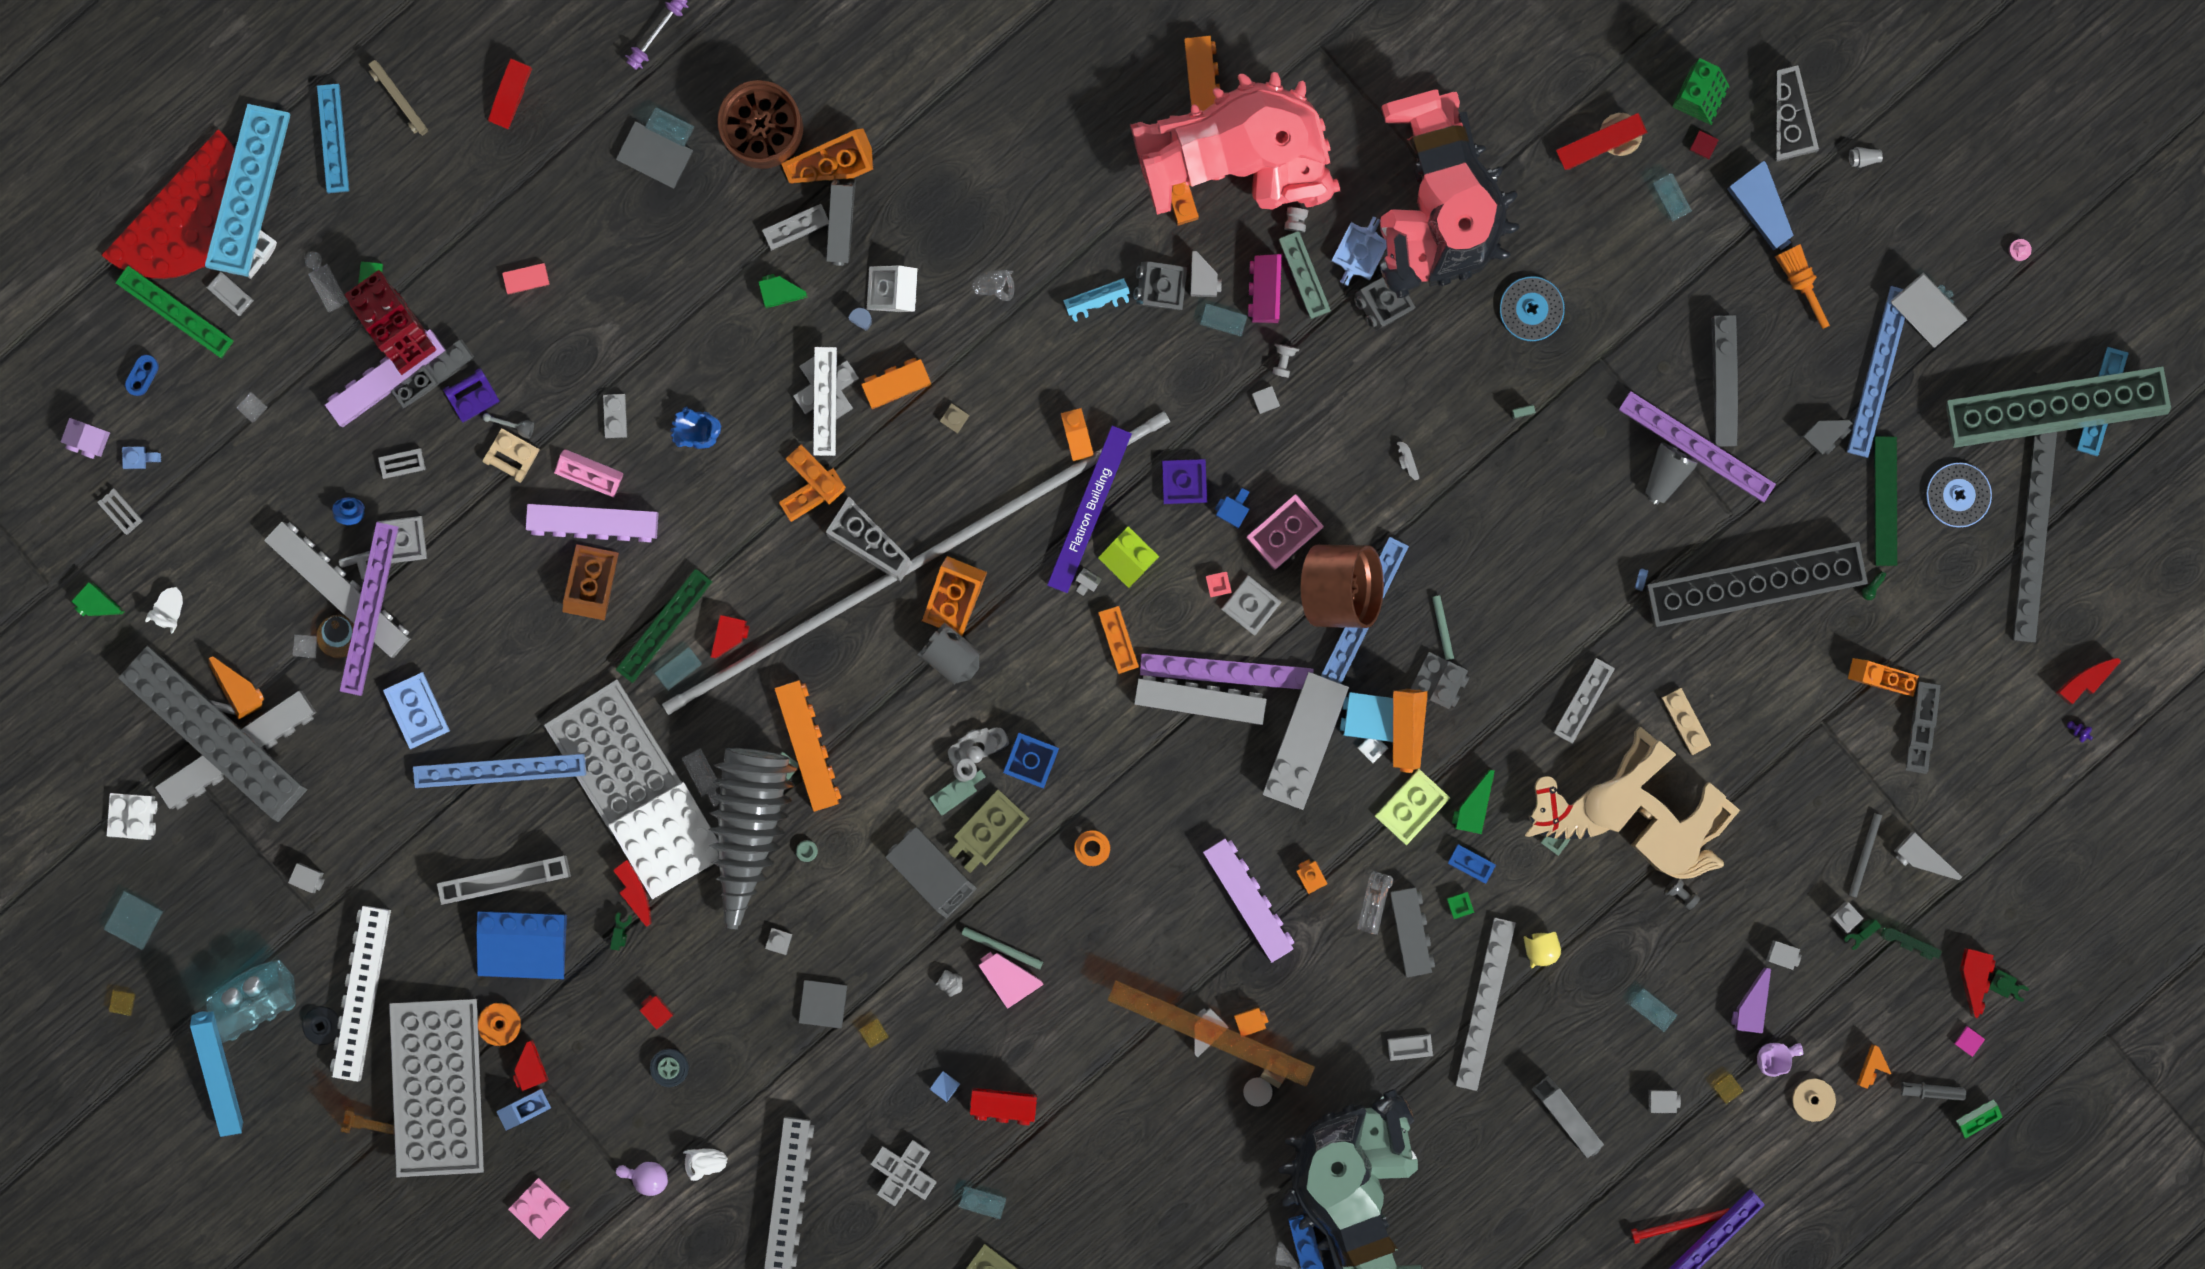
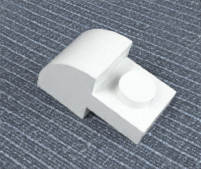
M261 230L248 276L250 279L262 264L265 265L277 244L274 239Z

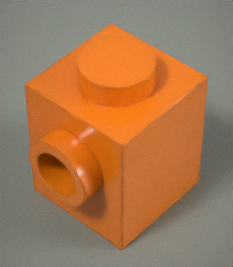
M1308 859L1298 865L1300 869L1296 870L1308 894L1327 885L1316 861L1311 862Z

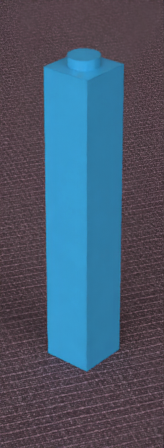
M198 1012L192 1015L190 1028L220 1137L242 1133L243 1120L214 1012Z

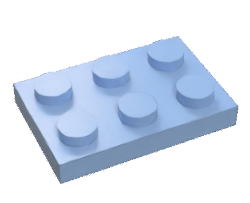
M423 672L383 690L410 749L450 731Z

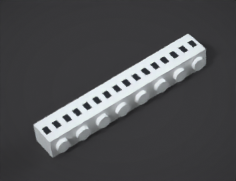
M362 906V910H358L356 922L359 923V929L354 932L353 944H356L354 953L351 952L349 958V965H352L351 974H347L345 981L348 991L347 995H343L341 1007L344 1008V1014L339 1017L338 1029H341L340 1037H336L334 1050L337 1051L336 1059H332L330 1071L333 1072L332 1077L352 1081H360L362 1078L391 910L370 906Z

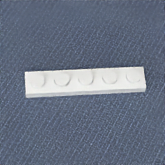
M815 347L814 455L836 456V347Z

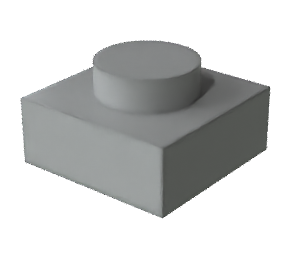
M771 928L765 949L786 955L793 934Z

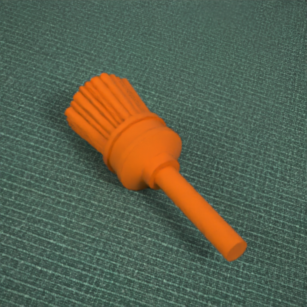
M1801 244L1775 256L1788 276L1787 280L1790 281L1791 288L1805 293L1821 328L1824 329L1830 326L1812 290L1814 288L1812 283L1817 277L1814 275L1812 267H1808Z

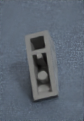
M1911 832L1894 850L1897 854L1896 859L1904 866L1908 864L1909 866L1955 880L1962 878L1916 833Z

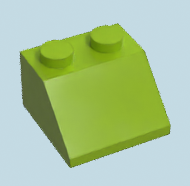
M1127 527L1098 559L1129 588L1159 556L1133 530Z

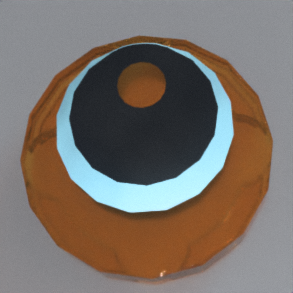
M333 615L326 618L320 624L317 631V642L320 649L326 655L334 658L346 657L349 651L354 623L343 615Z

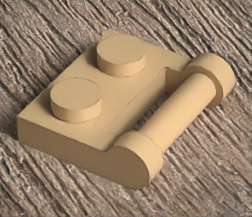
M501 428L490 450L485 455L483 463L499 468L515 477V480L521 483L540 449ZM499 451L522 464L521 469L518 470L495 457V454Z

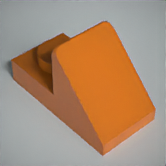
M1871 1044L1857 1085L1867 1089L1875 1081V1069L1891 1074L1880 1048Z

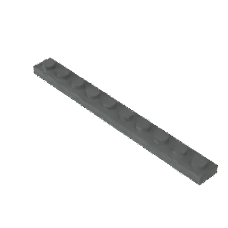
M2057 432L2033 436L2013 633L2014 641L2036 642Z

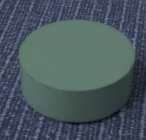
M805 840L797 845L796 855L801 861L810 862L816 858L818 848L814 842Z

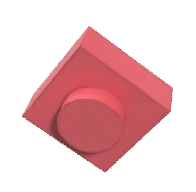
M1227 572L1206 576L1210 597L1232 593Z

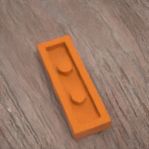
M802 445L786 458V461L828 504H831L845 490Z
M834 468L828 471L845 489V485ZM807 484L780 501L779 504L792 522L825 500L810 484Z
M1119 606L1098 612L1118 674L1139 668Z

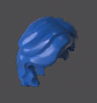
M684 407L682 412L675 414V421L672 422V425L676 428H671V437L673 438L672 442L677 447L693 446L694 448L701 449L709 448L716 443V438L721 431V424L718 419L708 412H694L688 409V407Z

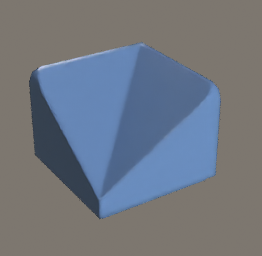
M942 1071L930 1090L947 1102L960 1083Z

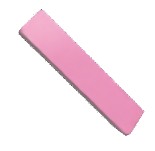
M563 450L554 472L557 475L613 498L623 477V473L568 450Z

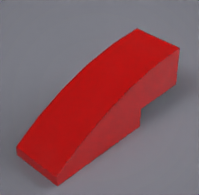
M510 59L489 116V122L509 129L531 74L532 68L530 66Z
M2113 658L2088 667L2066 682L2056 694L2068 704H2073L2084 691L2093 694L2121 660Z
M628 859L613 871L626 886L620 894L647 927L652 924L648 896L642 881Z

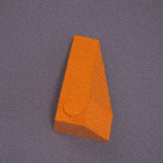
M862 128L831 140L783 162L781 165L789 183L855 178L873 170L872 148Z

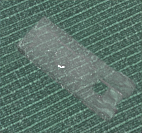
M1376 871L1370 874L1358 930L1378 935L1388 888L1393 884L1391 876L1382 875V873Z

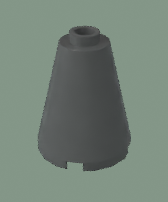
M1663 442L1658 446L1645 492L1648 495L1647 499L1657 505L1660 502L1665 503L1698 464V461L1688 454L1677 451V448Z

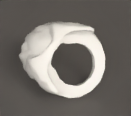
M177 587L167 588L160 594L153 610L148 612L145 622L153 620L156 625L163 628L170 627L171 633L175 631L183 604L181 592Z
M692 1149L683 1152L687 1154L685 1169L691 1181H697L705 1174L710 1175L722 1171L726 1167L728 1160L724 1153L716 1149Z

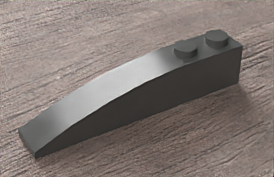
M1736 315L1714 316L1711 318L1715 446H1737L1738 369Z

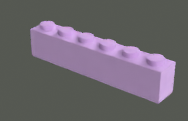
M428 330L426 333L437 350L403 375L399 373L393 362L386 356L380 361V366L375 369L373 367L369 368L362 374L364 376L362 379L351 381L345 386V391L341 394L337 392L327 399L329 402L325 406L339 426L344 427L389 395L391 390L422 366L427 365L446 350L432 330Z
M527 504L526 530L531 531V535L544 536V532H553L555 537H565L566 533H572L574 538H587L588 534L596 535L595 539L608 540L609 536H617L619 541H630V537L639 538L638 542H651L652 538L657 539L658 512Z
M1223 839L1203 853L1272 963L1293 950L1291 945L1295 942L1288 932L1283 933L1280 928L1283 923L1277 913L1272 915L1269 908L1272 905L1265 895L1263 897L1260 896L1257 891L1260 886L1254 877L1250 879L1246 871L1249 868L1243 858L1238 860L1234 854L1238 850L1231 840L1227 842L1226 839Z

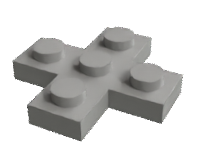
M815 356L799 366L811 385L793 396L805 414L814 409ZM848 361L839 365L836 370V420L853 409L842 393L843 389L859 379Z
M914 1140L911 1141L902 1157L882 1146L871 1165L889 1177L877 1195L896 1206L905 1190L909 1189L925 1200L937 1182L919 1170L931 1151Z

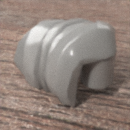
M945 970L936 985L945 991L949 997H952L962 991V976Z

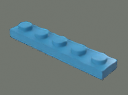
M340 85L317 86L327 193L349 192Z
M2107 347L2098 377L2123 373L2128 353ZM2108 424L2083 427L2076 451L2098 456Z

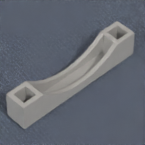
M561 856L438 883L437 887L441 905L571 877L567 856Z

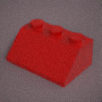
M973 1088L970 1115H974L976 1120L986 1121L987 1117L996 1118V1122L1008 1123L1009 1119L1017 1120V1124L1030 1125V1122H1035L1037 1095Z

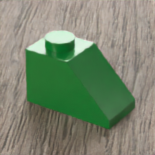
M775 274L762 277L763 281L759 282L766 309L808 298L806 291L780 276L775 277Z
M91 582L72 600L76 605L74 609L82 616L122 615L125 612Z

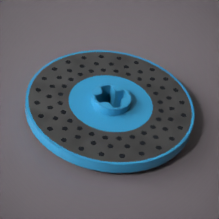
M1525 277L1515 281L1506 289L1500 302V316L1504 326L1512 335L1525 341H1539L1549 337L1559 328L1564 317L1565 308L1561 293L1551 282L1539 277ZM1531 303L1532 306L1537 305L1538 308L1535 310V315L1532 312H1527L1528 304Z

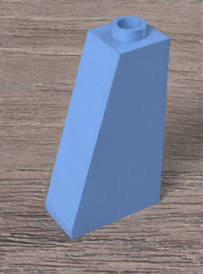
M1763 161L1727 188V190L1773 251L1778 247L1782 250L1791 243L1789 239L1794 235L1768 166Z

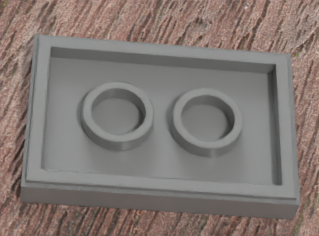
M1924 272L1891 300V303L1934 348L1967 320L1964 314Z

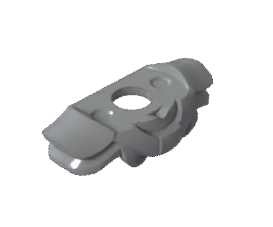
M998 727L990 730L988 728L971 730L963 738L958 739V743L949 748V761L954 767L958 761L967 759V750L976 742H981L985 746L983 758L996 753L1009 745L1007 734L1002 728Z

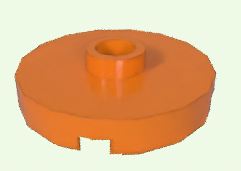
M494 1003L486 1007L480 1013L478 1019V1030L481 1038L494 1046H502L512 1042L518 1036L521 1029V1019L518 1012L511 1005L505 1003ZM498 1020L503 1022L502 1028L496 1026Z

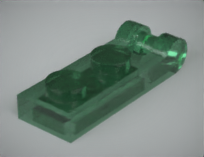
M1884 928L1881 931V937L1884 940L1901 942L1900 947L1911 952L1913 948L1921 951L1920 956L1931 961L1933 957L1939 959L1942 953L1941 950L1895 929Z

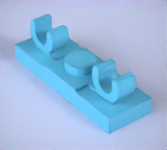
M1123 278L1063 301L1069 316L1071 315L1076 322L1078 321L1076 317L1078 312H1083L1087 318V309L1100 308L1111 300L1113 305L1117 307V299L1119 297H1123L1125 302L1128 303L1129 298L1127 294H1130Z

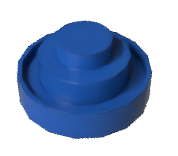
M349 497L338 500L332 509L334 519L344 525L360 522L365 514L363 503L358 499Z

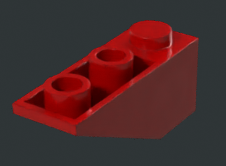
M1965 948L1960 972L1971 1016L1978 1018L1979 1014H1983L1985 1002H1983L1984 993L1987 994L1989 991L1990 981H1988L1989 972L1992 973L1994 970L1995 960H1993L1994 955Z

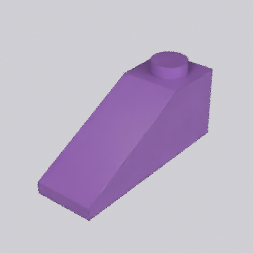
M1763 968L1738 1005L1737 1012H1733L1732 1025H1735L1734 1029L1763 1033L1771 973L1770 968Z

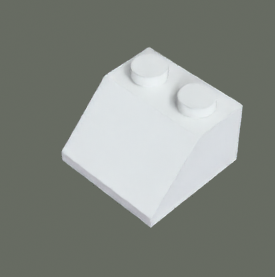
M904 266L869 267L867 310L915 311L917 268Z

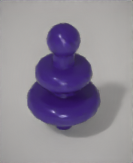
M2073 721L2067 723V727L2074 730V736L2081 735L2079 738L2081 743L2087 738L2089 740L2093 739L2090 735L2091 727H2087L2084 730L2083 724L2077 726Z

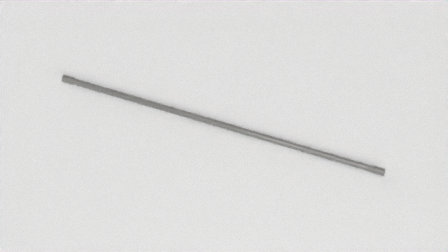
M1163 411L1132 430L1128 445L1168 424L1170 420L1166 413ZM1102 448L1093 453L1094 456L1084 458L911 559L912 565L905 575L1094 466L1097 463ZM889 574L882 576L691 689L662 704L664 709L670 715L691 700L897 581V579Z

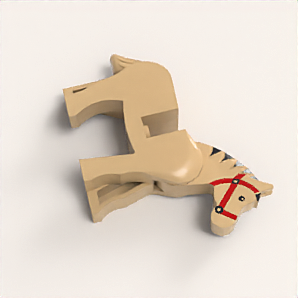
M1638 727L1634 732L1633 744L1624 755L1615 777L1612 780L1593 786L1573 804L1568 805L1565 799L1557 794V783L1552 777L1545 776L1539 778L1534 785L1536 807L1532 815L1529 816L1532 826L1525 836L1530 837L1541 834L1556 839H1581L1596 836L1608 830L1619 832L1637 809L1640 808L1638 812L1646 819L1652 818V820L1631 846L1656 870L1675 878L1688 879L1724 866L1723 860L1710 850L1700 852V848L1711 839L1719 836L1740 810L1727 800L1722 792L1707 782L1703 787L1701 800L1696 810L1688 818L1679 822L1659 800L1641 789V786L1676 754L1661 741H1657L1642 727Z

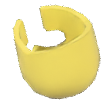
M1556 932L1532 934L1533 939L1524 936L1525 948L1531 968H1534L1536 965L1548 966L1559 959L1561 946Z

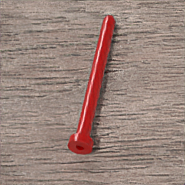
M1730 1208L1637 1231L1636 1228L1631 1229L1634 1244H1638L1640 1239L1716 1221Z

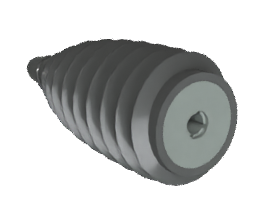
M726 748L724 762L714 765L722 770V778L712 780V782L720 786V794L711 796L712 799L719 802V810L709 814L718 818V826L708 830L718 835V842L709 846L718 850L719 859L711 863L719 866L720 877L715 879L721 881L725 928L738 929V926L741 925L749 900L752 895L757 893L754 889L757 882L766 880V876L761 873L763 867L774 864V861L767 857L768 853L780 849V846L773 842L772 839L774 836L785 833L782 828L777 826V822L789 817L780 808L781 805L792 802L791 798L783 793L784 789L795 786L792 781L786 778L787 773L797 770L796 767L789 763L790 758L787 756L755 749Z

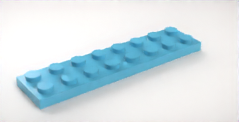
M247 104L207 255L206 268L249 276L291 116L290 113Z

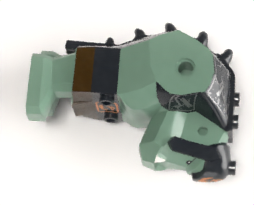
M1395 1089L1384 1092V1098L1374 1102L1372 1108H1364L1362 1104L1356 1106L1354 1104L1342 1108L1343 1111L1324 1114L1321 1119L1312 1122L1301 1137L1292 1136L1285 1140L1287 1145L1295 1148L1297 1155L1295 1160L1285 1163L1278 1168L1280 1174H1288L1292 1178L1291 1191L1285 1195L1282 1204L1283 1206H1289L1293 1203H1296V1205L1300 1204L1305 1213L1303 1214L1304 1218L1299 1223V1230H1304L1311 1225V1227L1316 1226L1325 1234L1326 1237L1317 1245V1248L1330 1251L1335 1269H1423L1421 1265L1396 1266L1392 1253L1398 1250V1248L1387 1234L1386 1228L1389 1225L1385 1214L1383 1215L1381 1210L1384 1194L1379 1179L1409 1178L1418 1170V1160L1411 1150L1408 1136L1409 1125L1414 1123L1413 1114L1407 1101L1402 1096L1397 1095Z

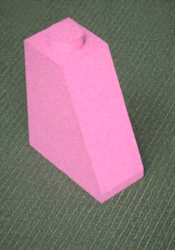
M990 952L980 959L982 963L979 964V967L1007 1009L1043 985L1039 978L998 953L993 955Z

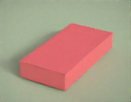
M545 263L502 273L507 294L550 285Z

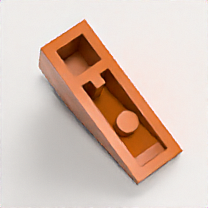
M213 656L209 658L208 665L238 720L262 708L264 698L259 689L255 690L252 683Z

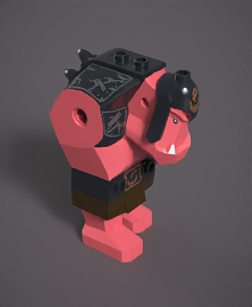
M1432 90L1389 102L1381 107L1385 123H1405L1411 125L1414 136L1407 139V147L1416 160V169L1414 170L1417 182L1421 181L1417 199L1419 211L1390 210L1381 216L1380 231L1386 240L1387 246L1385 262L1380 264L1381 273L1387 287L1396 293L1397 298L1410 295L1408 290L1419 287L1421 282H1428L1430 287L1434 285H1439V287L1445 286L1455 279L1462 281L1471 278L1473 274L1482 271L1489 261L1494 258H1509L1510 252L1500 247V238L1519 229V224L1508 222V218H1506V209L1517 198V191L1509 193L1500 191L1496 182H1498L1497 178L1502 174V166L1492 170L1490 168L1486 169L1477 159V157H1480L1479 154L1483 153L1486 148L1483 145L1474 144L1467 112L1459 113L1458 111L1460 101L1457 92L1439 96L1438 90Z

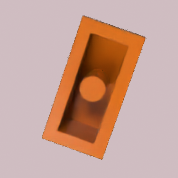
M1082 408L1061 413L1072 460L1076 461L1094 456Z

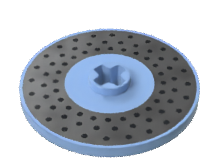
M1953 463L1942 467L1933 475L1928 484L1926 496L1930 511L1940 522L1951 527H1967L1978 522L1987 513L1991 504L1992 492L1988 479L1979 469L1966 463ZM1962 490L1964 499L1956 500L1954 492Z

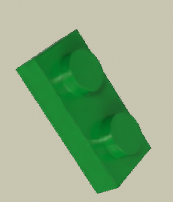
M1993 1099L1969 1114H1965L1956 1122L1961 1134L1966 1139L2003 1117L1997 1103Z

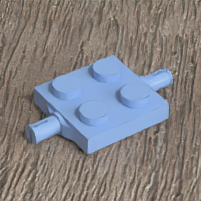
M1372 217L1368 228L1350 223L1332 259V262L1346 270L1340 281L1342 284L1347 276L1348 278L1344 284L1347 286L1353 275H1360L1368 280L1371 279L1387 247L1386 240L1375 232L1381 222L1380 219H1377L1373 226L1376 217Z

